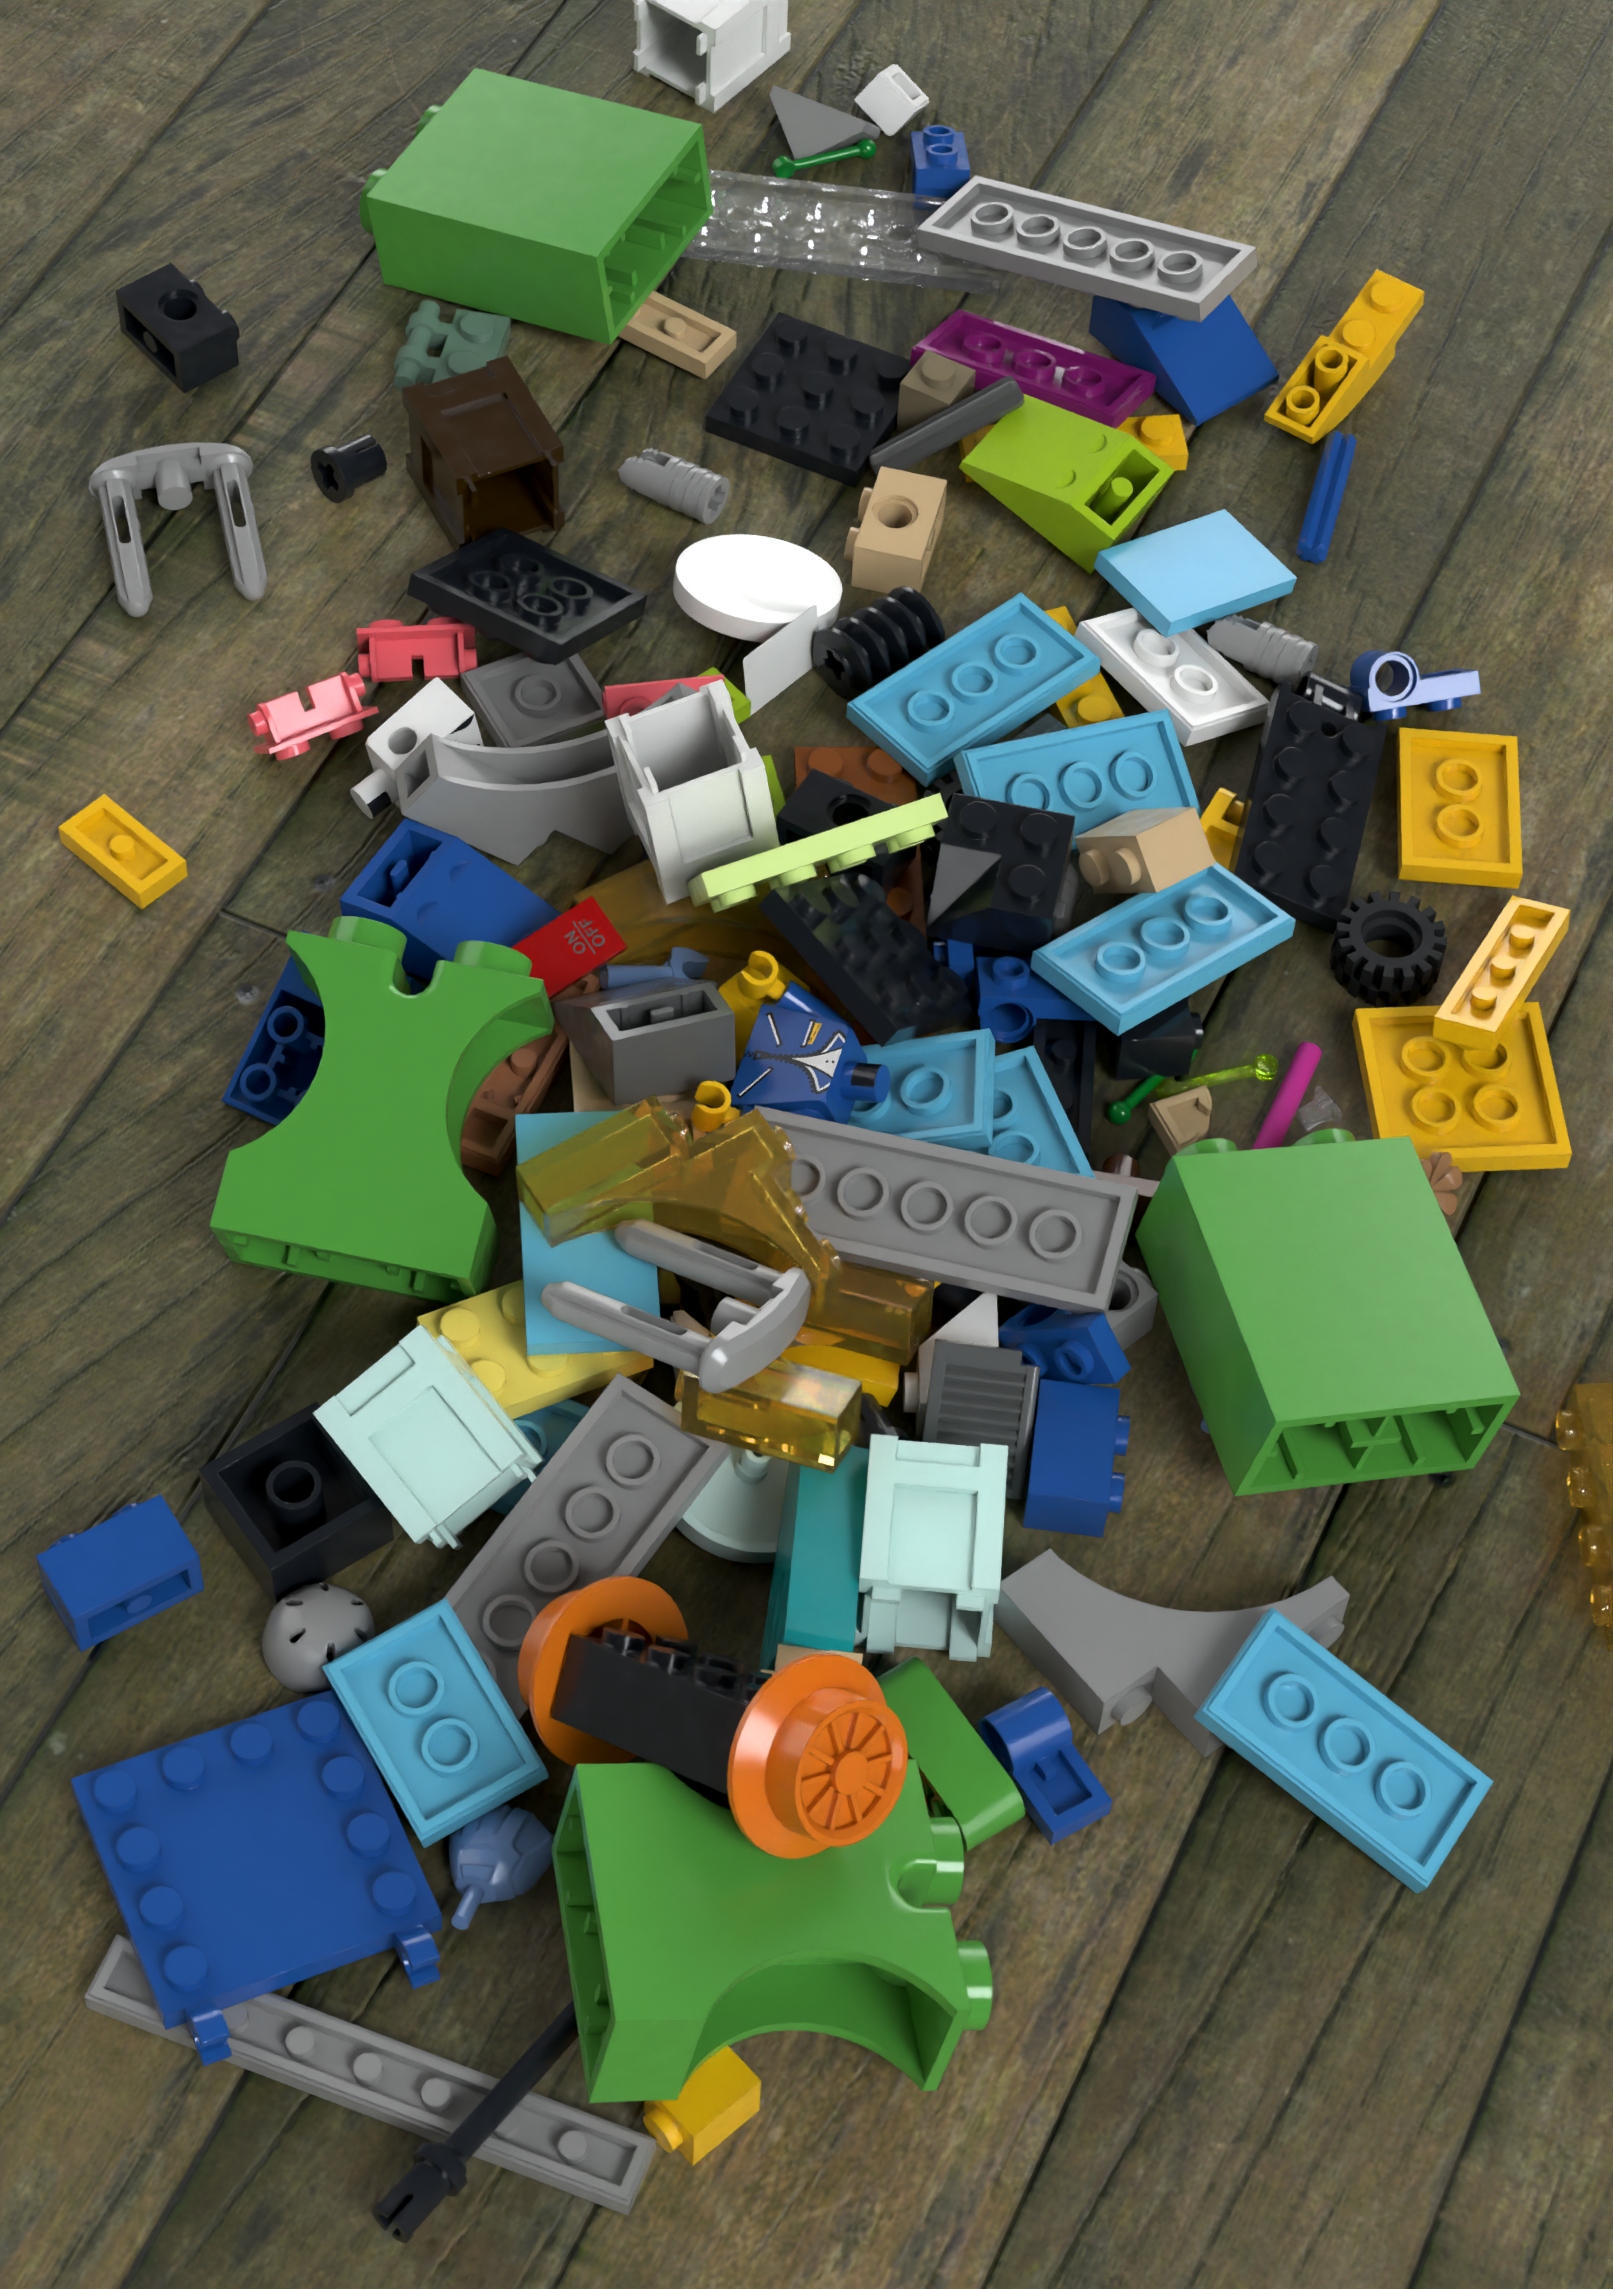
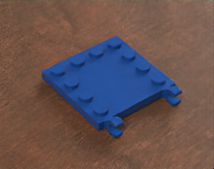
M334 1689L71 1778L74 1799L165 2030L187 2023L203 2066L232 2056L227 2039L230 2038V2033L221 2010L395 1947L412 1989L440 1980V1974L435 1965V1962L440 1961V1956L431 1933L442 1930V1914L372 1757Z

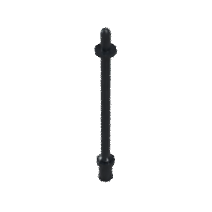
M574 2000L566 2006L445 2142H434L433 2144L424 2142L412 2156L414 2162L412 2168L385 2198L371 2209L373 2217L385 2231L393 2223L396 2225L397 2228L392 2233L393 2238L402 2243H407L413 2237L416 2229L447 2195L456 2197L468 2183L465 2176L467 2173L466 2162L579 2037Z

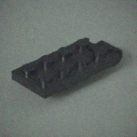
M1307 671L1300 679L1294 694L1291 693L1293 684L1282 680L1271 696L1228 871L1291 917L1333 934L1336 931L1341 912L1347 907L1388 726L1377 721L1371 728L1357 722L1356 719L1363 703V695L1317 673Z

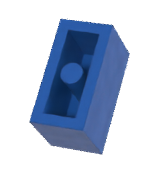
M1040 1379L1023 1528L1103 1538L1107 1513L1120 1514L1125 1473L1112 1472L1114 1455L1126 1456L1130 1428V1416L1118 1415L1120 1389Z
M161 1494L143 1503L128 1504L116 1511L109 1520L81 1534L65 1535L56 1540L48 1550L36 1555L43 1589L80 1652L204 1590L199 1555Z

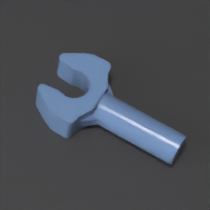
M673 947L665 964L662 966L605 964L600 969L599 981L603 989H611L666 976L686 979L700 978L709 962V958L686 947ZM702 980V981L712 982L713 985H714L715 987H717V983H716L715 981Z

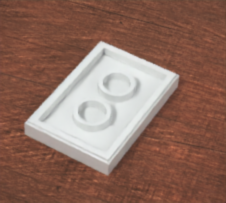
M1134 607L1079 623L1074 637L1101 659L1100 665L1148 712L1168 708L1178 741L1184 747L1265 722L1270 702L1213 649L1210 644H1207L1193 628L1165 638Z

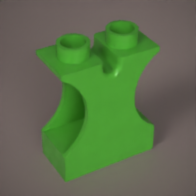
M339 916L332 920L328 937L288 930L285 942L303 982L323 1004L325 1042L322 1058L308 1091L294 1110L275 1128L262 1137L229 1151L209 1227L232 1262L448 1306L488 1292L501 1243V1236L488 1203L474 1190L463 1174L461 1159L463 1128L469 1107L477 1091L491 1072L519 1048L538 1038L552 1034L555 1020L543 979L529 977L532 961L514 949L485 941H463L457 944L453 962L445 960L436 961L429 986L421 993L410 995L411 988L401 964L407 938L394 927L372 919L356 916Z
M908 1759L906 1777L900 1796L888 1817L872 1834L855 1844L843 1847L831 1846L818 1854L798 1859L776 1857L754 1846L739 1829L731 1810L704 1798L684 1784L669 1769L656 1763L576 1764L551 1850L589 2103L677 2100L695 2071L721 2049L751 2036L786 2030L825 2033L862 2045L898 2067L922 2091H936L962 2031H979L986 2027L991 2013L993 1989L991 1966L985 1946L979 1940L956 1941L948 1907H921L922 1905H952L957 1902L963 1885L964 1850L960 1829L953 1817H929L917 1759Z

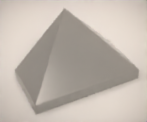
M775 85L772 86L769 96L795 159L857 145L863 138L875 140L879 137L881 128L867 121Z

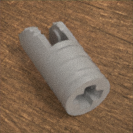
M653 448L643 450L639 458L634 456L633 458L626 459L624 464L617 469L621 482L626 487L629 486L631 490L635 489L638 493L656 500L659 504L665 507L668 506L679 513L682 512L690 518H696L706 525L713 523L718 518L729 494V479L725 476L715 474L707 468H701L699 465L688 462L679 456H672Z
M1236 614L1226 616L1222 621L1220 619L1215 621V624L1206 630L1208 634L1207 644H1210L1212 649H1216L1217 652L1221 651L1224 656L1242 663L1245 670L1255 672L1265 679H1271L1274 683L1279 684L1284 680L1293 684L1292 691H1295L1303 675L1307 671L1313 670L1319 653V645L1314 642H1308L1304 638L1292 635L1289 631L1282 628H1276L1268 622L1260 624L1249 618L1243 619L1242 615L1239 617Z

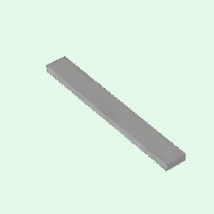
M116 1934L84 1996L86 2008L196 2050L187 2023L165 2030L130 1939ZM270 1992L221 2010L230 2033V2038L227 2039V2042L232 2052V2056L223 2059V2061L435 2142H445L500 2081L497 2078ZM530 2091L472 2156L629 2216L656 2152L657 2139Z

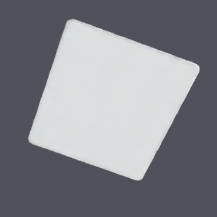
M812 605L743 659L746 697L751 701V715L816 666L812 649L814 637L818 633L816 605Z

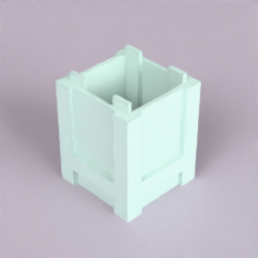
M421 1324L339 1394L330 1398L313 1412L314 1416L412 1540L418 1544L425 1540H430L440 1549L444 1548L448 1543L455 1550L463 1547L457 1536L524 1479L529 1478L533 1483L538 1476L536 1471L546 1463L545 1459L449 1339L443 1335L435 1339L428 1329Z
M871 1434L854 1646L867 1647L866 1653L894 1655V1646L946 1650L949 1651V1660L976 1662L977 1657L990 1658L994 1604H998L1001 1584L1008 1446L981 1443L980 1447L906 1441L898 1440V1436Z

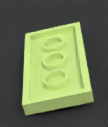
M938 793L700 873L686 885L694 908L710 902L713 913H717L746 903L749 899L756 897L755 887L769 883L772 891L774 888L807 882L808 879L817 876L814 868L816 866L827 863L832 874L862 864L867 859L876 856L875 846L886 843L888 852L891 854L921 844L924 840L935 836L932 826L946 819L948 814L941 794Z

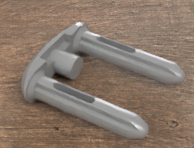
M190 442L166 444L136 450L103 462L93 472L89 479L88 488L91 495L100 500L118 602L130 616L138 618L144 616L148 612L153 600L141 535V525L138 520L135 504L136 499H142L141 490L156 488L160 506L168 510H179L191 503L193 496L190 483L203 481L204 490L215 489L235 588L245 599L252 601L258 600L264 595L269 579L255 517V508L252 503L247 479L252 473L253 462L244 450L226 443ZM231 502H238L240 504L244 521L243 527H237L234 524ZM118 518L126 519L130 538L129 543H121L119 541L116 519Z
M639 1218L621 1221L615 1228L614 1236L616 1242L631 1256L761 1308L758 1309L733 1298L725 1297L718 1304L712 1317L711 1333L716 1336L713 1339L570 1281L547 1284L542 1290L540 1297L542 1305L558 1320L699 1376L701 1389L717 1394L727 1391L759 1373L778 1358L790 1345L805 1321L810 1301L811 1284L803 1269L792 1267L785 1273H781L651 1221Z

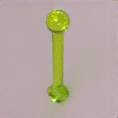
M1264 1053L1255 1058L1254 1064L1180 1082L1174 1079H1164L1157 1086V1095L1162 1100L1205 1084L1207 1087H1212L1256 1076L1261 1080H1271L1276 1076L1279 1063L1273 1055Z

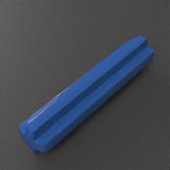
M1336 430L1327 435L1296 550L1297 556L1302 561L1310 560L1315 564H1319L1326 559L1357 443L1351 433L1342 434Z

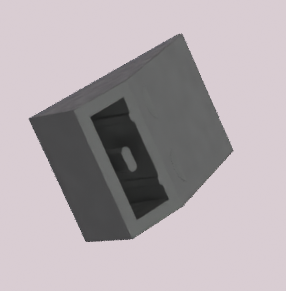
M666 976L550 1002L552 1013L614 1106L641 1104L654 1097L685 1090L697 1091L698 1086L704 1081H717L720 1083L735 1079V1013L712 982Z

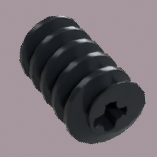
M907 586L896 587L888 596L879 597L870 606L857 609L851 617L841 618L833 627L820 630L813 641L814 662L827 685L837 695L846 699L851 695L852 686L859 691H866L872 686L873 678L877 681L885 680L891 674V667L895 670H900L909 664V657L916 660L927 653V647L933 649L944 642L945 631L934 607L922 594Z

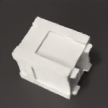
M633 0L634 20L637 21V49L633 51L632 68L647 77L653 75L695 99L696 105L712 113H715L790 50L791 33L787 32L788 0Z
M722 679L698 687V693L631 717L628 713L605 721L627 819L634 834L639 835L656 871L659 888L667 904L690 896L686 884L700 873L780 847L765 765L756 747L749 749L735 720L731 697Z

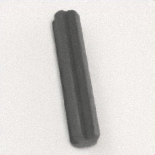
M1012 376L1002 378L872 449L869 461L873 470L878 476L881 466L902 471L910 468L1022 407L1025 403L1022 390Z

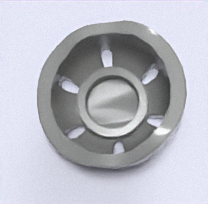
M327 1583L303 1585L281 1598L272 1608L262 1636L263 1656L270 1672L286 1688L296 1692L328 1691L333 1689L322 1668L330 1663L326 1658V1654L333 1652V1660L375 1638L376 1627L368 1605L356 1593L344 1587ZM298 1634L300 1639L294 1644L291 1643L290 1639Z

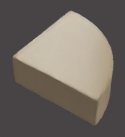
M1205 1084L1149 1104L1147 1117L1171 1157L1183 1148L1206 1139L1212 1109L1209 1090Z

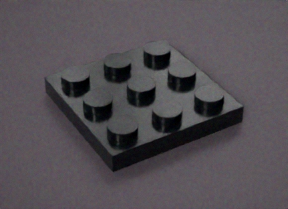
M779 312L705 415V432L856 488L871 466L869 461L871 450L887 442L897 427L900 383L913 367L909 366V359Z
M503 526L411 573L407 595L426 603L432 612L442 616L455 617L476 627L477 632L486 638L503 640L526 651V655L530 659L542 664H553L555 666L641 617L644 613L648 597L647 594Z
M857 871L774 888L758 907L881 1048L962 1025L977 1010V1005L966 994L968 988L964 980L949 967L942 966L926 948L927 940L913 924L901 920L886 903V893L872 878L861 875Z

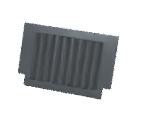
M935 1339L921 1442L980 1447L981 1443L1008 1446L1005 1498L1022 1499L1041 1366L1021 1363L1023 1351L1020 1349Z

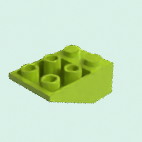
M1023 394L1025 402L1023 406L1003 416L965 457L958 468L1089 574H1092L1095 570L1094 564L1098 552L1114 547L1122 540L1150 508L1175 470L1132 435Z

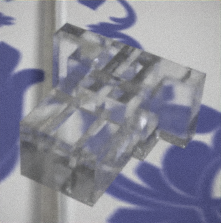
M1318 1085L1314 1088V1100L1297 1109L1296 1118L1309 1131L1323 1121L1327 1123L1333 1120L1337 1124L1341 1121L1342 1111L1336 1105L1333 1098L1329 1097L1322 1087Z

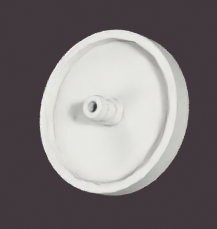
M730 534L703 539L690 545L680 554L675 568L673 593L679 606L700 624L730 637L764 643L812 605L817 606L818 632L824 628L831 627L838 617L842 596V583L838 574L826 561L805 548L765 536Z

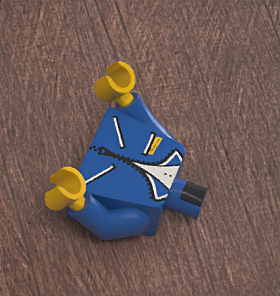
M764 951L752 952L748 960L749 965L754 970L761 972L766 979L758 980L749 973L741 971L738 977L739 990L745 997L750 999H761L768 995L774 1001L772 1005H761L730 1092L723 1084L717 1081H704L698 1086L694 1098L701 1104H696L691 1114L694 1126L702 1132H711L725 1124L729 1126L730 1134L745 1139L755 1105L847 1125L855 1100L883 1103L890 1088L888 1067L883 1064L867 1063V1056L854 1033L852 1025L826 1003L794 981L789 980L784 984L777 979L779 972L778 963L771 954ZM702 1104H707L709 1106H712L713 1108H709Z

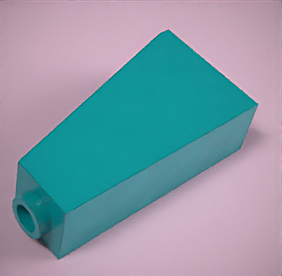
M821 1434L814 1437L803 1436L789 1461L759 1672H761V1669L775 1671L778 1644L853 1653L869 1449L851 1446L848 1440L840 1436Z

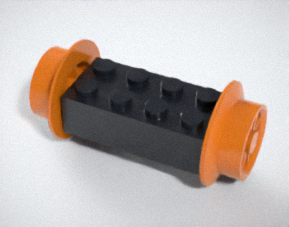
M612 1576L594 1582L582 1590L563 1594L549 1603L529 1627L518 1659L517 1674L520 1693L525 1705L531 1712L534 1726L543 1744L554 1756L575 1767L576 1764L626 1763L636 1756L661 1765L727 1794L734 1819L744 1836L760 1850L786 1859L809 1857L831 1846H849L863 1840L885 1821L900 1796L908 1765L906 1734L899 1718L887 1707L884 1694L876 1679L863 1665L855 1660L834 1653H817L792 1661L774 1675L759 1671H748L747 1676L741 1674L744 1665L742 1661L708 1652H702L701 1657L696 1656L698 1644L688 1640L683 1616L674 1600L656 1584L634 1576Z

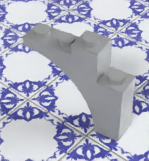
M678 682L663 697L639 713L698 693V691ZM606 729L556 744L515 748L465 744L430 733L394 770L402 815L429 827L457 836L465 843L516 866L537 847L543 845L554 830L610 855L630 836L635 835L627 819Z
M1048 1549L1001 1581L998 1604H994L993 1619L1097 1735L1117 1721L1122 1726L1133 1722L1153 1701L1205 1758L1226 1743L1193 1717L1263 1614L1273 1607L1327 1649L1339 1638L1344 1630L1342 1620L1350 1594L1333 1576H1330L1297 1595L1260 1607L1220 1612L1177 1610L1144 1603L1109 1590L1077 1572L1061 1560L1051 1549Z

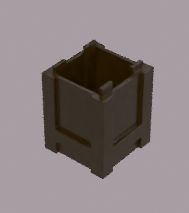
M507 355L487 361L485 367L427 385L420 382L402 388V403L409 415L411 452L406 454V470L454 551L502 526L522 536L540 530L543 533L555 531L565 526L564 509L559 503L558 463L564 462L563 444Z

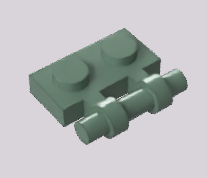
M422 301L418 311L413 313L408 320L405 330L406 337L408 338L406 346L398 350L393 368L396 372L393 382L394 386L402 392V388L417 382L425 384L437 382L485 367L487 361L503 357L511 334L510 317L456 309L452 324L444 323L438 320L441 312L440 306L434 301ZM428 348L443 350L441 357L428 356Z

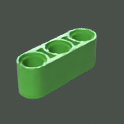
M912 1656L875 1677L884 1694L887 1707L896 1714L903 1726L908 1745V1759H917L924 1796L928 1801L927 1809L929 1816L953 1817L960 1829L964 1853L1024 1818L1025 1807L1016 1785L922 1660Z

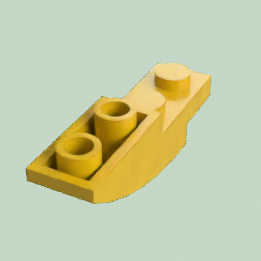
M1376 269L1329 337L1321 334L1264 414V421L1311 444L1328 434L1353 410L1393 360L1397 341L1423 306L1424 291Z

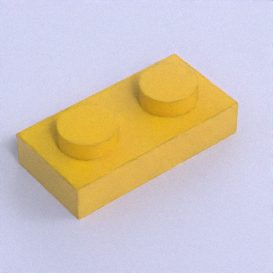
M105 794L58 827L61 843L140 909H144L188 876L187 864L184 858Z

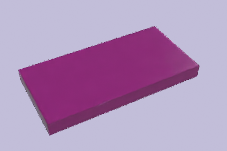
M961 309L956 310L912 348L909 366L913 367L925 351L929 350L976 370L974 388L982 390L1006 376H1012L1023 394L1115 429L1153 394L1156 382V375H1153L1154 373Z

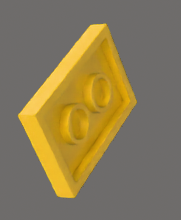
M1400 727L1396 740L1398 880L1519 889L1523 868L1517 736Z

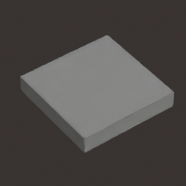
M522 651L460 674L461 689L497 747L515 748L556 744L606 729L605 721L607 718L603 713L602 690L578 653L555 666L553 664L536 662L526 655V651Z

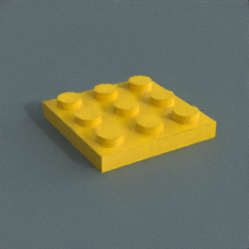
M1524 1002L1493 1053L1482 1050H1466L1456 1046L1454 1043L1432 1038L1434 1016L1442 1005L1355 1009L1352 1027L1373 1139L1410 1136L1419 1159H1429L1433 1152H1449L1452 1155L1450 1166H1458L1461 1172L1568 1168L1572 1150L1539 1002Z

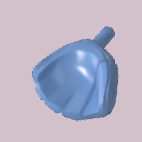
M508 1804L500 1805L449 1834L450 1870L454 1885L458 1893L463 1896L451 1920L454 1927L460 1930L467 1929L479 1904L514 1899L517 1895L524 1894L537 1883L553 1862L551 1847L554 1836L533 1813L519 1807L512 1809Z

